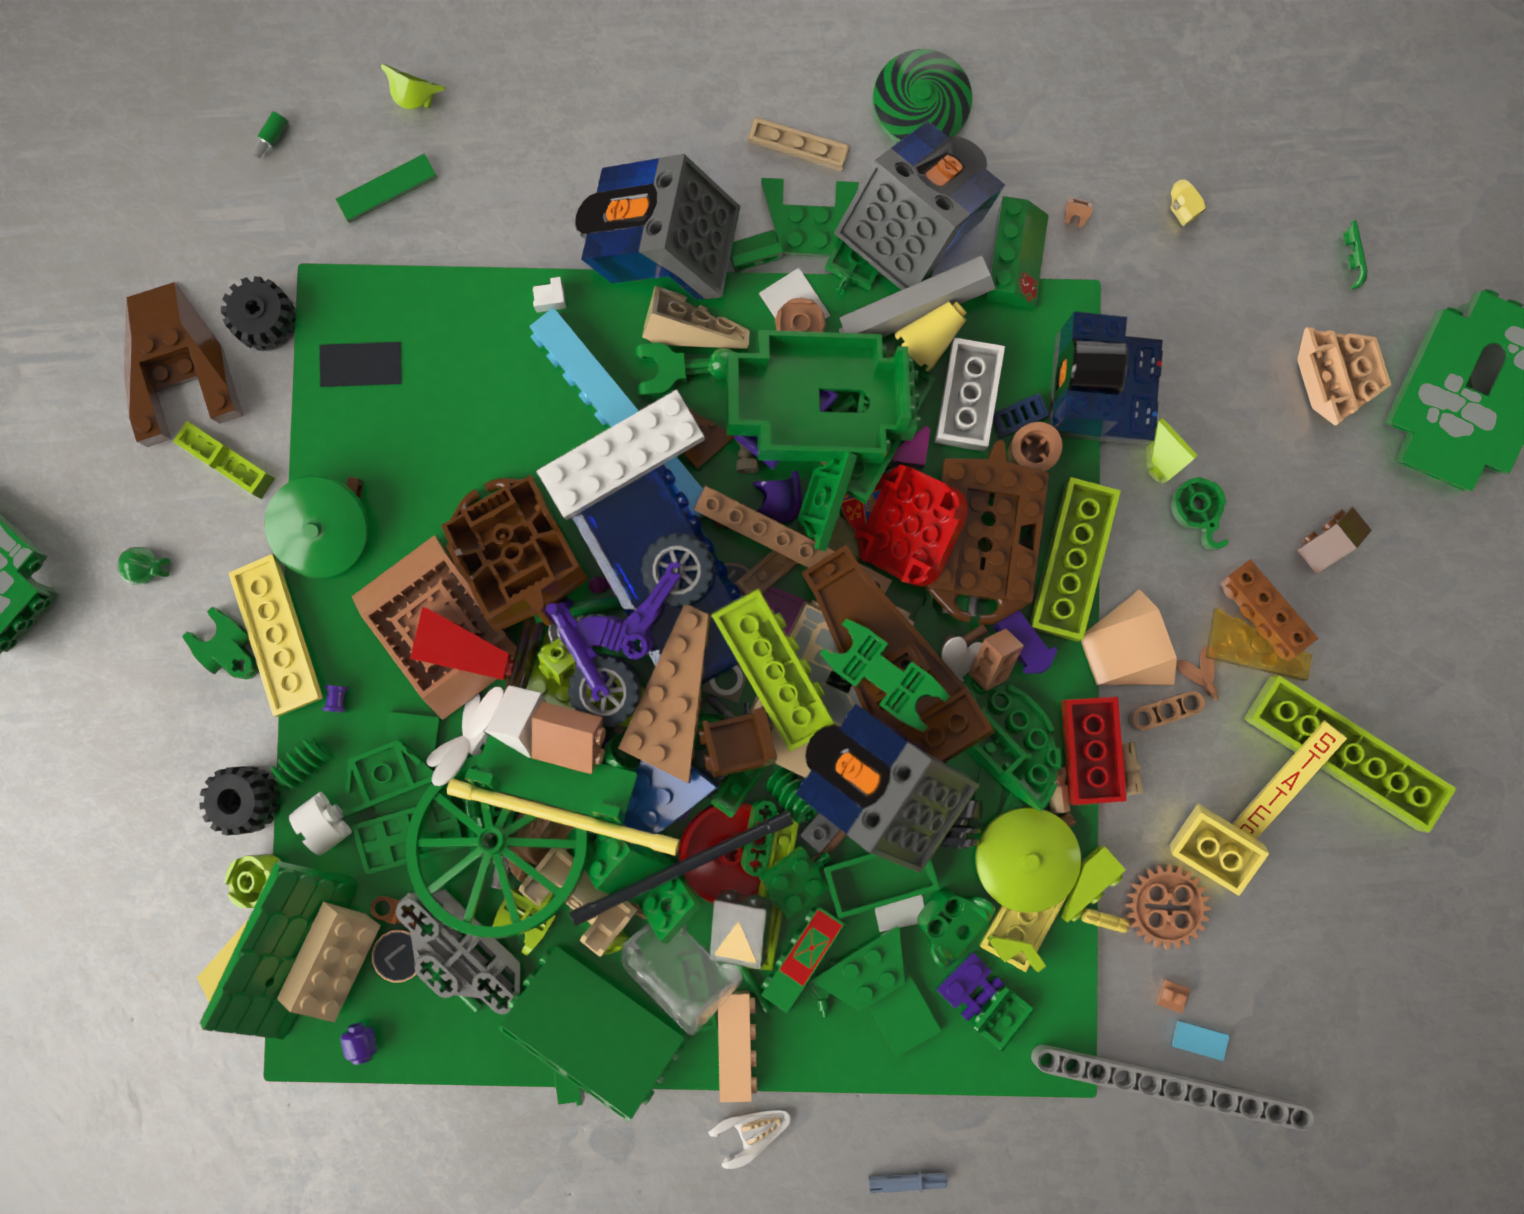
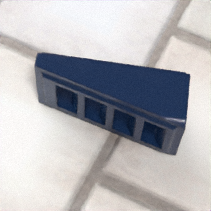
M1037 393L995 412L993 423L999 437L1002 438L1018 431L1027 424L1047 419L1049 412L1041 394ZM1032 403H1034L1039 414L1037 416H1035L1033 409L1030 405ZM1020 408H1025L1029 417L1028 420H1025ZM1010 412H1015L1019 424H1015ZM1003 415H1005L1010 426L1008 429L1005 428L1001 419Z

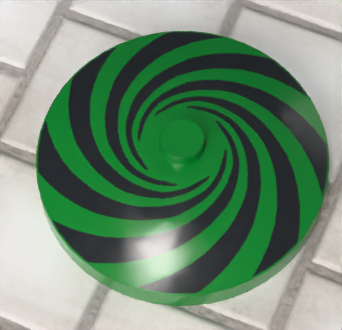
M930 49L906 51L891 59L880 71L873 90V111L881 129L895 142L914 149L939 147L956 137L965 126L972 107L971 84L962 67L946 54Z

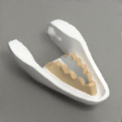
M774 1110L725 1119L709 1130L710 1136L718 1137L720 1133L735 1126L744 1145L742 1152L724 1159L722 1162L723 1168L735 1169L751 1162L788 1127L791 1118L786 1111Z

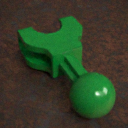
M663 343L638 345L635 348V355L639 360L655 362L659 365V373L653 380L639 384L638 395L643 398L665 397L674 392L679 384L688 383V375L710 373L714 378L726 381L728 353L735 352L728 348H720L715 350L709 358L686 360L684 353H675Z

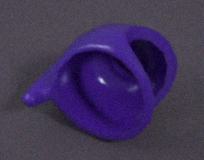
M792 471V476L789 479L755 481L752 483V486L763 494V502L756 511L780 523L791 522L798 516L802 504L798 471Z

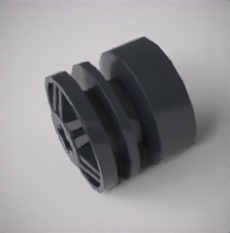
M969 800L939 847L965 849L972 846H980V839L970 838L969 833H981L980 828L970 825V820L982 818L983 801Z

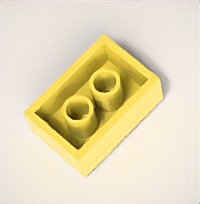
M1200 804L1196 805L1169 844L1172 855L1238 896L1269 855L1265 844Z

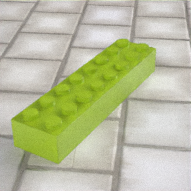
M1280 675L1268 678L1243 719L1295 753L1325 720L1346 736L1347 739L1320 769L1417 831L1431 832L1457 789Z

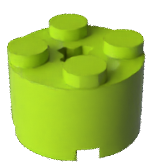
M272 854L246 855L235 859L229 865L225 875V885L228 884L230 893L227 894L231 902L240 908H254L276 860H281Z

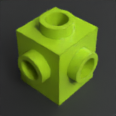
M559 638L553 643L546 644L538 654L541 672L547 678L552 677L560 686H563L574 675L577 663L568 647Z

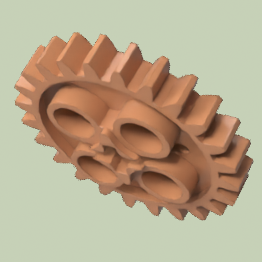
M1166 864L1163 871L1160 865H1155V873L1146 868L1147 877L1138 874L1137 878L1140 883H1130L1135 889L1134 893L1126 892V895L1132 898V902H1126L1124 905L1130 907L1132 911L1125 915L1126 917L1134 918L1129 926L1132 928L1139 927L1135 934L1139 937L1145 934L1144 942L1150 943L1153 940V946L1159 948L1162 942L1163 947L1167 950L1170 949L1171 943H1173L1175 948L1180 949V941L1190 945L1188 937L1192 936L1198 939L1199 937L1195 931L1197 929L1205 931L1204 926L1200 924L1201 921L1210 920L1203 915L1205 911L1211 910L1210 907L1204 905V902L1208 901L1210 897L1201 894L1206 890V887L1196 886L1200 879L1198 877L1190 879L1192 872L1189 870L1182 874V867L1176 866L1173 871L1172 866ZM1158 886L1160 896L1152 900L1150 890ZM1183 887L1186 891V896L1183 900L1178 901L1176 891ZM1171 903L1178 906L1190 905V909L1169 908L1166 911L1161 908H1145V904L1167 905ZM1157 912L1160 917L1159 922L1151 926L1149 917ZM1183 913L1185 923L1177 927L1175 918Z

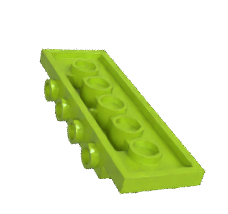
M759 588L712 613L713 619L790 752L836 728V723L823 702L822 696L826 695L819 681H812L809 675L813 672L806 658L802 660L799 658L796 652L800 649L793 635L788 637L783 629L787 627L785 620L780 612L775 614L770 609Z

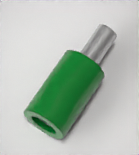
M272 111L257 135L260 142L252 155L260 159L268 146L274 147L289 121Z

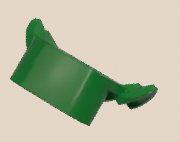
M949 888L940 889L919 913L917 923L931 940V954L940 967L946 969L966 953L967 946L978 933H982L994 914L995 906L980 897L963 898ZM953 899L951 905L946 907L947 903ZM936 920L935 924L929 927L930 923ZM963 925L968 926V935L964 938H958L956 935L958 928Z

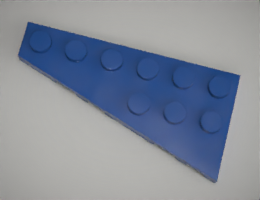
M641 761L635 771L638 775L624 823L621 826L651 834H660L720 786L694 766L691 767V783L688 784Z

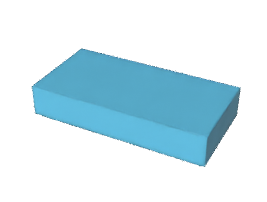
M1177 1020L1171 1046L1224 1061L1230 1035Z

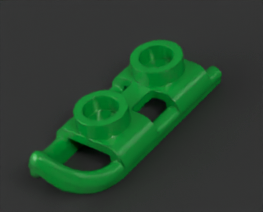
M1357 220L1351 221V227L1343 231L1345 245H1351L1353 254L1348 255L1351 270H1360L1358 279L1350 287L1352 290L1363 286L1368 276Z

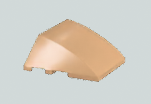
M1311 327L1304 329L1297 359L1312 408L1332 424H1339L1351 413L1357 411L1366 402L1372 400L1392 385L1377 337L1352 333L1347 335L1338 334L1331 330L1326 332L1317 331Z
M1140 589L1135 591L1128 599L1120 603L1112 612L1085 632L1081 643L1096 685H1175L1177 657L1160 610Z

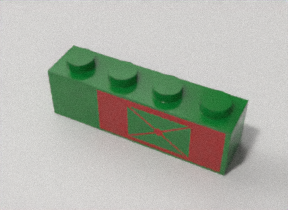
M819 906L817 910L814 908L810 910L804 920L808 924L802 932L798 930L790 941L793 947L788 954L783 952L776 963V966L779 967L774 976L769 974L761 986L765 989L761 996L786 1013L792 1010L847 925V923L838 919L837 916L822 906Z

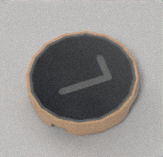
M392 930L382 935L375 943L372 951V964L376 972L383 979L393 983L405 982L416 975L410 931Z

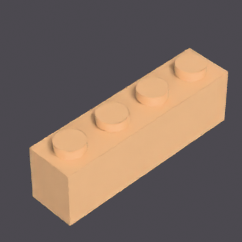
M750 990L718 991L720 1102H752V1094L757 1093L756 1077H751V1067H756V1050L751 1051V1040H756L755 1024H750V1014L755 1013V997H750Z

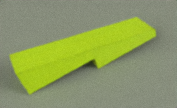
M188 421L185 422L173 440L175 444L260 499H262L275 480L273 476Z

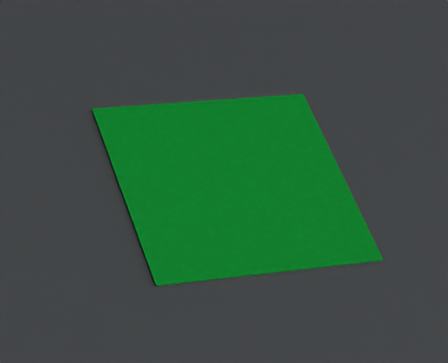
M299 264L297 270L289 482L308 475L330 477L347 485L348 477L362 480L364 485L361 502L366 510L369 521V538L361 557L350 568L338 575L326 578L307 577L285 566V581L323 699L279 716L276 768H281L278 762L279 759L285 762L289 761L286 755L287 752L293 755L297 754L294 746L297 745L302 749L305 748L302 741L304 738L310 742L313 741L312 737L317 739L327 750L331 758L327 762L322 760V767H314V774H306V780L304 782L298 781V787L295 789L290 788V791H287L276 780L275 792L280 791V798L275 799V804L280 805L279 811L274 813L273 855L285 863L353 878L356 884L354 887L355 892L347 909L367 914L380 925V928L335 1022L297 1014L284 1040L265 1037L264 1080L268 1082L556 1087L554 1069L498 1029L507 1014L496 1013L481 998H476L482 1006L474 1012L459 996L440 997L417 974L405 982L393 983L383 979L376 972L372 964V951L378 939L392 930H410L404 924L398 922L392 924L375 919L370 912L371 904L377 897L385 896L400 901L408 892H416L409 876L407 864L368 875L365 874L351 825L383 816L375 815L376 805L343 817L342 820L349 826L352 833L322 855L312 852L303 843L306 839L300 832L297 835L290 823V814L319 792H322L327 797L332 806L337 804L343 811L346 801L345 785L348 780V759L384 745L388 711L439 717L421 698L362 618L352 596L434 535L449 553L446 547L449 543L441 525L451 519L460 501L469 492L476 489L481 497L471 504L473 505L500 490L496 489L489 493L484 486L486 482L498 478L524 479L530 475L544 495L588 578V581L569 593L568 599H572L574 603L649 590L647 586L635 589L613 587L612 589H606V592L602 591L596 594L589 589V581L596 576L602 579L605 577L606 580L612 581L644 578L641 570L626 566L620 562L621 558L607 560L597 553L594 545L595 537L602 528L610 525L618 526L625 532H627L630 522H648L675 528L698 538L699 541L708 547L709 552L712 553L715 569L726 563H738L750 571L773 550L733 529H719L714 525L711 518L703 516L692 526L688 521L683 523L675 514L677 507L672 501L667 504L658 493L661 490L656 482L651 484L645 476L640 477L570 519L566 520L563 517L537 470L611 427L608 423L604 426L594 415L597 412L592 404L587 406L578 395L581 391L576 384L572 387L562 376L565 373L560 365L555 367L546 356L549 354L548 350L544 346L539 348L530 337L533 332L529 326L548 312H536L533 301H535L533 287L551 284L550 278H561L567 308L557 309L556 311L637 410L641 411L662 399L643 398L638 395L639 384L653 380L659 373V365L655 362L641 361L635 355V348L638 345L653 343L642 337L655 286L679 293L687 297V303L697 308L700 305L708 308L707 312L716 318L725 317L750 330L749 346L747 349H728L733 350L735 353H756L758 331H776V319L759 293L790 273L727 272L722 297L705 299L671 271ZM803 274L830 314L825 319L826 325L824 332L840 333L839 329L843 327L840 317L902 291L884 275H877L870 291L850 283L846 293L840 294L841 290L839 293L835 290L841 280L838 275ZM1040 278L1035 309L986 302V293L960 304L967 312L964 315L966 322L954 338L1005 346L994 413L1037 393L1041 394L1049 412L1055 336L1061 329L1101 336V283L1098 280ZM895 333L882 338V344H886L887 352L893 356L897 347L902 346L905 342L902 337L897 340ZM400 342L401 384L320 387L319 345ZM951 343L935 366L928 372L925 370V363L920 366L914 360V367L933 376L936 380L917 413L921 421L920 430L926 426L930 429L925 466L923 469H913L919 470L939 481L942 463L945 458L987 459L992 446L998 440L1005 443L1006 460L1008 462V447L1017 433L1016 431L1000 438L992 421L989 445L984 452L934 443ZM666 345L675 353H684L686 360L709 358L715 350L720 349L719 347ZM710 373L688 375V383L679 384L675 389L678 391L686 407L726 430V381L718 380ZM834 391L839 396L832 406L841 402L849 395L855 399L857 403L855 405H858L860 392ZM1034 403L1030 404L1035 416L1039 415ZM1020 408L1025 420H1028L1029 417L1025 408ZM1010 412L1015 424H1019L1015 412ZM1005 415L1001 416L1005 428H1010ZM1048 418L1041 422L1048 424ZM1061 437V455L1056 464L1046 471V473H1049L1033 592L1035 597L1065 482L1072 477L1100 485V441ZM733 439L698 470L683 453L677 456L679 461L702 488L704 485H707L754 510L761 506L763 494L752 486L753 482L789 479L792 476V471H798L803 504L813 470L819 466H825L821 462L781 461L773 470L762 460H758V457L753 454L751 459L759 462V472L739 474L736 472V461L741 459L738 457L740 446L736 439ZM888 464L884 473L888 474L899 466ZM993 496L989 498L988 506H993ZM840 509L839 518L835 523L828 547L837 551L847 545L857 562L891 579L892 581L885 595L896 607L911 613L909 618L914 621L917 611L923 607L925 586L921 587L903 582L896 576L858 556L861 554L858 539L854 538L856 531L846 522ZM983 514L981 516V521L985 526L993 525L994 519L991 515ZM798 516L791 522L782 523L808 537L805 527L798 520ZM1029 527L1020 529L1019 544H1022L1023 538L1027 539ZM690 555L688 566L697 565L695 559ZM985 560L980 561L979 569L984 570ZM800 563L773 585L775 588L809 601L810 604L812 600L817 601L812 589L802 575V572L807 570L808 567ZM689 570L687 575L695 581L698 570ZM683 578L680 584L685 583L689 587L690 584ZM1099 579L1085 632L1099 621ZM707 594L689 604L711 615L708 642L705 648L704 675H702L701 689L705 683L714 654L738 662L712 617V613L717 610L709 602ZM958 595L956 605L965 612H968L969 598L968 596ZM934 598L933 608L938 616V632L933 650L941 659L943 650L941 646L944 640L950 635L962 637L981 625L979 624L980 614L995 612L998 607L997 601L979 598L977 616H971L970 622L967 623L955 619L950 614L942 613L943 607ZM1035 599L1032 600V603L1019 610L1028 623ZM666 604L662 614L652 625L651 630H656L657 626L673 630L684 605L671 606ZM640 605L585 614V616L603 614L604 616H614L625 621ZM525 620L504 628L516 645H518ZM546 624L538 647L534 665L537 660L546 632L548 631L549 626H547ZM984 625L988 632L967 645V648L976 642L983 643L984 639L996 634L992 625ZM1035 631L1048 650L1051 647H1055L1057 650L1051 668L1043 674H1024L1022 669L1025 666L1016 661L1008 679L1001 684L1004 686L1012 685L1020 689L1043 709L1055 730L1053 736L1056 746L1060 748L1061 767L1066 769L1061 700L1099 698V685H1096L1081 641L1075 642ZM623 658L627 664H631L634 667V672L640 678V686L646 689L657 663ZM722 667L716 672L715 683L719 688L729 690L737 684L738 676L734 669ZM969 672L962 677L964 681L972 679ZM828 677L826 683L832 682L834 680ZM747 678L739 703L719 696L716 697L739 717L744 715V702L747 701L751 707L757 694ZM498 679L480 692L481 701L494 687H501L505 690L507 681ZM325 685L349 687L344 703L346 713L322 711L323 706L326 705L327 697ZM702 691L701 699L705 703L702 705L699 714L720 715L706 701V697L710 693ZM465 704L444 720L441 719L437 748L450 740L463 736L462 719ZM617 725L612 727L605 726V736L611 739L616 735H620L614 731ZM482 744L479 748L482 750V752L485 746L484 744ZM706 749L696 750L694 752V759H692V766L700 772L706 767L704 762V755H707ZM879 750L869 767L879 775V782L876 788L868 793L876 800L874 804L882 797ZM967 750L945 763L977 782L980 764ZM776 763L768 765L743 802L753 805L759 799H766L775 804L778 813L785 811V808L781 807L779 801L774 799L773 794H770L766 789L769 778L776 771L784 767ZM796 773L797 779L803 781V786H807L810 789L809 793L815 794V801L820 800L822 802V807L834 795L851 811H854L868 795L840 773H837L830 789ZM466 774L456 779L462 782H469L465 779ZM725 781L710 798L706 796L696 806L692 807L685 820L680 818L678 822L675 821L666 828L664 836L678 839L681 843L683 833L691 820L699 812L712 805L710 802ZM1004 786L997 816L1009 792ZM447 788L441 793L444 797L452 796L447 794ZM453 796L455 805L466 814L465 803L460 797ZM1049 802L1043 808V810L1050 812ZM1098 803L1069 804L1070 811L1068 813L1073 816L1076 822L1070 829L1078 841L1081 861L1098 847ZM766 805L764 809H760L765 814H769V809L766 808ZM1064 812V813H1052V814H1054V815L1060 817V816H1062L1063 814H1065V813H1067V812ZM811 818L799 823L795 849L799 846L803 847L809 857L813 859L818 851L800 836L801 831L812 820ZM970 820V825L980 828L981 833H969V837L980 839L988 824ZM460 821L465 838H469L467 826ZM518 832L512 834L511 836L515 837L518 834ZM846 835L830 854L832 860L827 864L868 853V851ZM493 836L494 847L498 844V836ZM467 846L421 859V868L427 886L429 887L471 853V847ZM938 846L931 857L939 888H949L958 896L966 899L980 897L995 906L994 914L982 933H978L967 946L966 953L946 969L940 967L932 957V942L918 924L899 928L903 963L942 1032L896 1058L869 1007L860 1012L830 993L827 998L829 1010H827L828 1017L824 1018L822 1011H819L817 999L806 988L789 1013L784 1012L769 1001L772 1009L764 1014L755 1000V1013L750 1014V1024H755L756 1040H751V1051L756 1050V1067H751V1077H756L757 1091L1094 1098L1097 1095L1096 1084L1044 1073L1032 1062L1031 1053L1038 1045H1049L1097 1056L1098 926L1083 922L1081 917L1074 922L1072 920L1069 922L1064 921L1061 918V914L1067 901V896L1037 951L1046 967L1037 972L1030 965L1028 970L1024 972L979 946L1001 904L989 895L979 879L975 860L977 846L965 849ZM570 848L567 853L574 858L575 852L573 848ZM679 849L676 856L669 854L674 864L679 862ZM482 858L477 859L441 888L446 889L465 909H467ZM493 858L474 915L483 926L489 927L493 926L497 912L505 900L502 889L490 887L495 870ZM821 867L820 871L822 878L828 886L823 867ZM510 870L509 882L511 889L515 887L519 890L523 882L519 881ZM829 889L789 920L782 914L772 971L749 968L763 992L765 989L761 986L769 974L774 976L779 967L776 966V963L783 952L788 954L793 947L790 943L793 936L798 930L802 932L808 924L804 920L812 908L817 910L819 906H822L837 916ZM692 890L702 907L668 944L659 941L647 919L634 915L623 928V931L629 938L627 946L622 950L605 954L601 957L580 941L587 930L580 925L575 927L573 921L560 912H557L558 915L545 937L528 956L521 952L526 944L524 943L525 933L506 938H496L520 961V995L527 988L523 983L533 971L537 974L542 967L539 961L547 950L552 952L557 946L685 1037L681 1043L684 1047L683 1051L676 1061L674 1059L670 1060L666 1066L670 1069L661 1083L656 1081L652 1089L720 1091L719 1031L714 1029L693 1034L676 956L702 950L718 1022V991L749 990L731 958L714 954L745 912L751 925H753L757 898L743 905L720 906L704 900ZM939 890L922 894L924 907ZM953 899L947 903L946 907L951 905ZM380 901L375 905L374 909L379 916H385L389 913L390 906L387 902ZM671 901L668 904L667 911L671 909ZM1090 902L1084 909L1088 908L1098 911V902L1095 904ZM875 909L841 918L847 925L814 976L821 973L829 961L833 960L837 963L886 932H879ZM418 918V920H420V923L423 926L422 932L425 933L426 931H429L430 933H432L433 924L430 923L426 925L423 921H421V919ZM933 920L929 927L933 926L936 920ZM963 925L958 928L956 933L958 938H964L968 935V926ZM458 931L462 935L459 939L461 941L467 934ZM478 943L474 946L488 960L485 964L486 966L496 957V955L491 957ZM971 952L992 971L985 978L989 984L998 977L1004 983L1000 989L1009 988L1035 1009L1004 1051H1001L974 1029V1026L977 1024L975 1022L976 1014L969 1021L961 1015L968 1007L964 1002L955 1009L936 990ZM430 960L428 963L424 961L422 970L429 968L433 972L431 980L434 982L435 976L442 979L440 971L443 969L439 967V971L436 973L432 969V961ZM503 969L501 973L514 985L515 973L509 974ZM488 977L485 980L479 978V987L485 985L490 989V995L487 996L489 999L493 992L498 998V1005L500 1003L505 1005L508 1003L507 995L502 998L497 994L496 988L500 987L498 984H496L495 990H493L489 986ZM451 979L446 982L451 986ZM978 985L968 996L974 1001L984 989ZM991 999L981 1008L982 1010H988L993 1003ZM362 1022L364 1026L374 1029L378 1050L373 1055L371 1061L354 1065L351 1061L344 1058L340 1037L348 1030L349 1025ZM1045 1053L1041 1056V1065H1045L1050 1061V1053ZM1075 1059L1067 1061L1066 1070H1072L1075 1067ZM1097 1065L1091 1070L1092 1076H1097Z

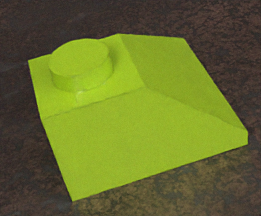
M1161 418L1153 425L1152 443L1146 446V466L1149 468L1148 473L1155 481H1161L1164 484L1198 455Z

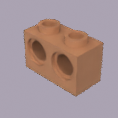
M1007 629L984 639L969 671V675L985 691L1003 683L1008 679L1024 645Z

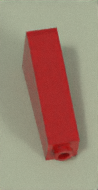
M422 607L410 659L506 681L508 676H512L515 666L512 654L437 612Z

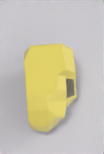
M1185 179L1179 180L1173 185L1170 195L1172 199L1171 209L1179 222L1185 226L1200 216L1207 208L1203 198L1189 181Z

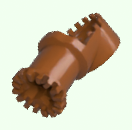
M385 896L377 897L373 900L370 912L375 919L392 924L397 922L403 924L396 915L399 900ZM380 901H385L390 906V911L385 916H379L375 912V905ZM403 905V914L411 913L415 917V921L411 923L415 927L418 918L421 919L423 912L420 911V915L417 917L412 907Z

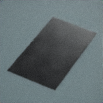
M400 342L319 345L320 387L401 384Z

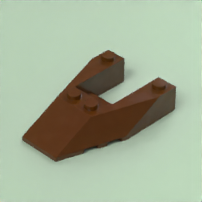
M172 282L126 297L124 380L129 419L136 442L150 447L172 440L157 392L197 379L212 420L221 424L243 417L244 415L223 347L209 330L207 324L198 315L179 286Z

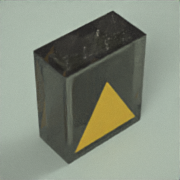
M736 890L721 891L714 900L710 959L761 969L768 957L773 900L765 899L763 896L756 894L750 896L742 895Z

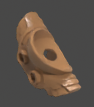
M524 813L520 814V815L518 816L517 820L521 819L522 817H524V816L527 815V814H524ZM538 818L517 831L518 834L513 838L567 840L566 836L574 827ZM511 847V851L531 866L532 863L538 866L552 849L542 847ZM562 848V849H564V850L567 852L570 848ZM507 858L513 875L519 881L524 882L528 874Z

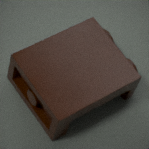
M764 707L754 709L753 713L712 723H708V720L702 721L701 729L697 730L700 745H705L707 755H704L706 770L712 771L713 778L772 765L777 760Z

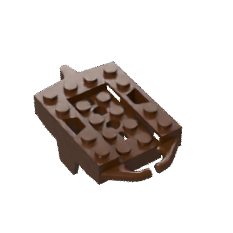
M1001 440L996 441L992 446L987 459L945 458L942 463L940 481L956 488L964 495L967 501L968 513L942 573L937 580L930 585H926L925 590L936 599L948 614L957 620L967 623L970 622L971 612H965L958 608L956 605L958 595L997 601L998 607L995 612L980 614L979 624L981 625L998 623L1032 603L1049 473L1007 462L1005 443ZM993 496V506H988L989 498ZM983 514H989L993 517L994 523L992 526H985L982 523L981 516ZM1029 527L1027 539L1023 538L1022 544H1019L1020 529ZM980 539H985L989 542L990 550L988 552H983L978 548V541ZM985 560L984 570H979L980 561Z
M531 475L524 479L498 478L486 482L484 486L489 493L496 489L500 490L473 505L471 504L481 498L478 491L474 489L464 496L451 519L441 525L449 543L446 547L455 566L467 581L485 619L495 632L534 615H537L547 626H551L555 621L551 614L547 612V606L561 600L588 581V578L544 495Z

